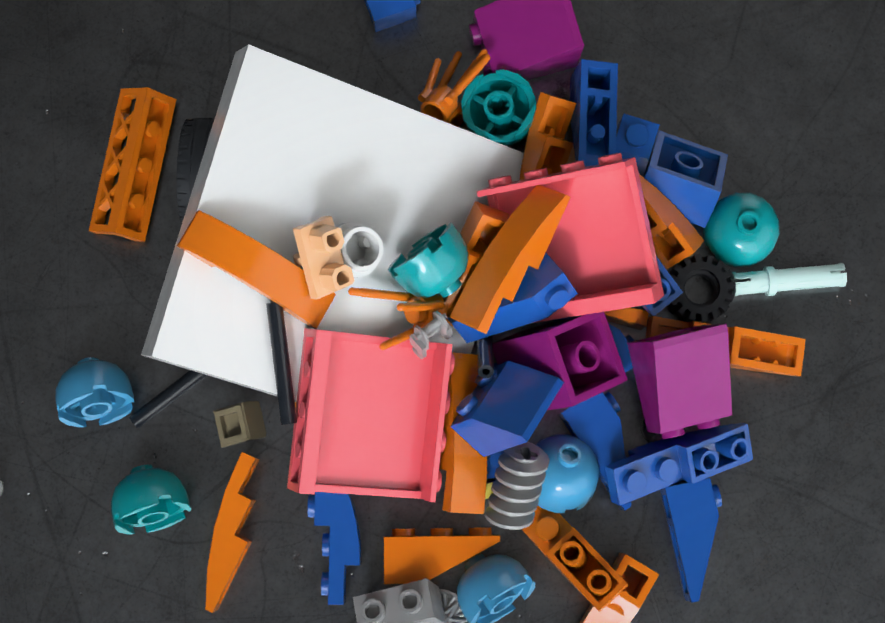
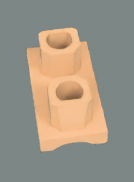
M323 216L314 222L293 228L298 253L293 255L295 265L303 267L311 299H320L353 284L352 269L344 264L341 253L344 244L342 230L334 226L332 216Z

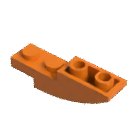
M537 506L533 523L529 527L521 529L599 612L628 586V583L560 513H554Z

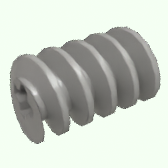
M530 442L503 450L505 453L499 457L498 463L500 467L496 469L494 475L497 480L493 482L491 487L493 494L489 496V507L486 508L485 517L491 524L500 528L520 530L529 527L534 521L535 510H537L539 502L538 498L541 495L542 484L546 477L545 471L548 469L550 460L543 449Z

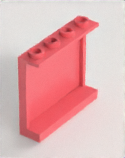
M614 153L598 157L599 164L585 167L584 160L560 165L562 172L548 174L547 168L525 172L524 180L512 182L511 175L488 180L489 187L477 191L478 197L487 196L490 207L509 213L510 216L537 185L571 197L546 253L564 272L578 294L548 318L533 323L655 304L664 296L635 157L622 159L621 153Z
M305 328L296 401L297 423H294L287 489L299 494L315 495V492L415 498L435 502L436 493L439 492L442 484L439 464L440 455L446 446V434L443 427L445 414L448 413L450 408L448 381L455 365L452 344L429 342L427 356L420 359L412 350L413 346L409 339L386 350H381L379 345L390 339V337Z

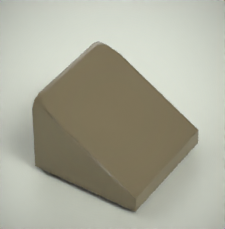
M259 401L241 402L213 411L221 448L266 437V429Z

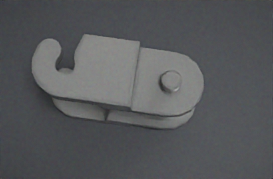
M434 311L433 320L423 328L418 325L414 327V333L410 335V343L413 346L412 350L420 359L427 356L429 338L438 331L445 339L452 337V326L446 321L447 315L445 313L441 314L439 311Z

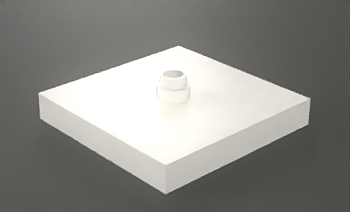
M248 44L235 52L141 355L277 396L266 303H273V301L219 268L207 265L177 246L198 210L248 235L294 263L293 255L298 253L293 228L314 222L323 216H332L334 226L342 230L344 244L341 253L344 264L352 269L354 282L334 292L336 295L317 329L392 338L412 328L414 324L407 321L404 311L397 310V305L399 303H407L406 301L353 296L348 293L349 288H368L409 293L395 281L387 270L390 264L401 254L408 259L407 254L413 249L412 245L444 224L448 226L449 223H453L458 232L461 233L475 201L489 206L487 196L478 197L477 191L489 187L488 180L511 175L512 182L519 181L524 153ZM283 310L294 401L296 402L304 329L313 328ZM453 326L452 337L449 339H445L439 331L429 338V342L452 344V352L471 354L474 341L466 343Z

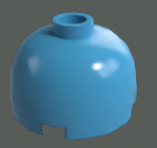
M89 357L80 360L61 376L56 387L55 400L58 417L61 422L74 427H87L86 421L100 418L99 426L122 419L133 410L132 402H134V396L130 380L120 367L108 361Z
M555 434L541 439L536 445L545 451L550 462L548 469L545 471L546 477L542 484L541 495L538 498V506L554 513H565L566 510L575 508L579 510L583 508L593 497L600 475L597 458L592 449L577 437L568 434Z
M479 554L470 559L464 566L466 571L459 579L457 586L458 605L468 623H494L516 609L512 603L520 594L524 600L531 595L535 589V581L519 561L507 555L494 554L485 557L483 554Z

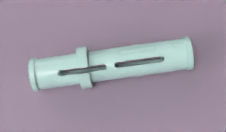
M843 263L774 269L773 266H766L762 271L732 272L730 279L731 282H735V289L732 291V294L735 296L757 293L775 296L780 291L844 287L847 283V272L841 273V271L846 269Z

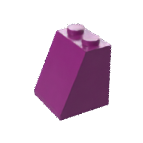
M497 0L474 10L473 23L468 24L473 45H480L481 50L486 49L491 57L481 70L484 76L496 73L495 70L504 69L518 73L528 81L575 68L579 63L584 48L571 0Z
M604 312L564 318L515 333L493 343V353L498 365L511 361L556 376L564 382L547 410L575 406L628 380Z
M727 324L696 325L627 342L647 432L661 434L662 439L684 435L685 427L697 425L698 429L716 427L720 425V418L732 415Z

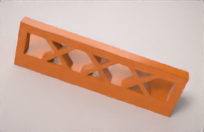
M149 87L120 89L89 226L90 232L117 235L133 241L145 242L177 99ZM132 99H136L134 110L129 115ZM127 136L126 146L121 151L122 142ZM119 172L118 182L113 186L115 175ZM111 208L108 225H105L106 213Z

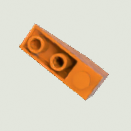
M492 527L469 528V535H453V528H430V536H415V528L392 529V536H384V584H407L426 578L431 580L500 542V535H492Z
M620 552L612 568L628 583V586L601 612L590 603L579 623H630L641 608L659 574L627 554Z

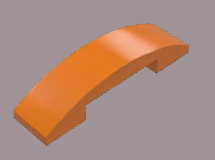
M200 210L196 212L177 244L179 248L207 265L219 268L282 306L285 312L313 329L318 328L336 295L333 292L320 299H311L303 269L255 239Z

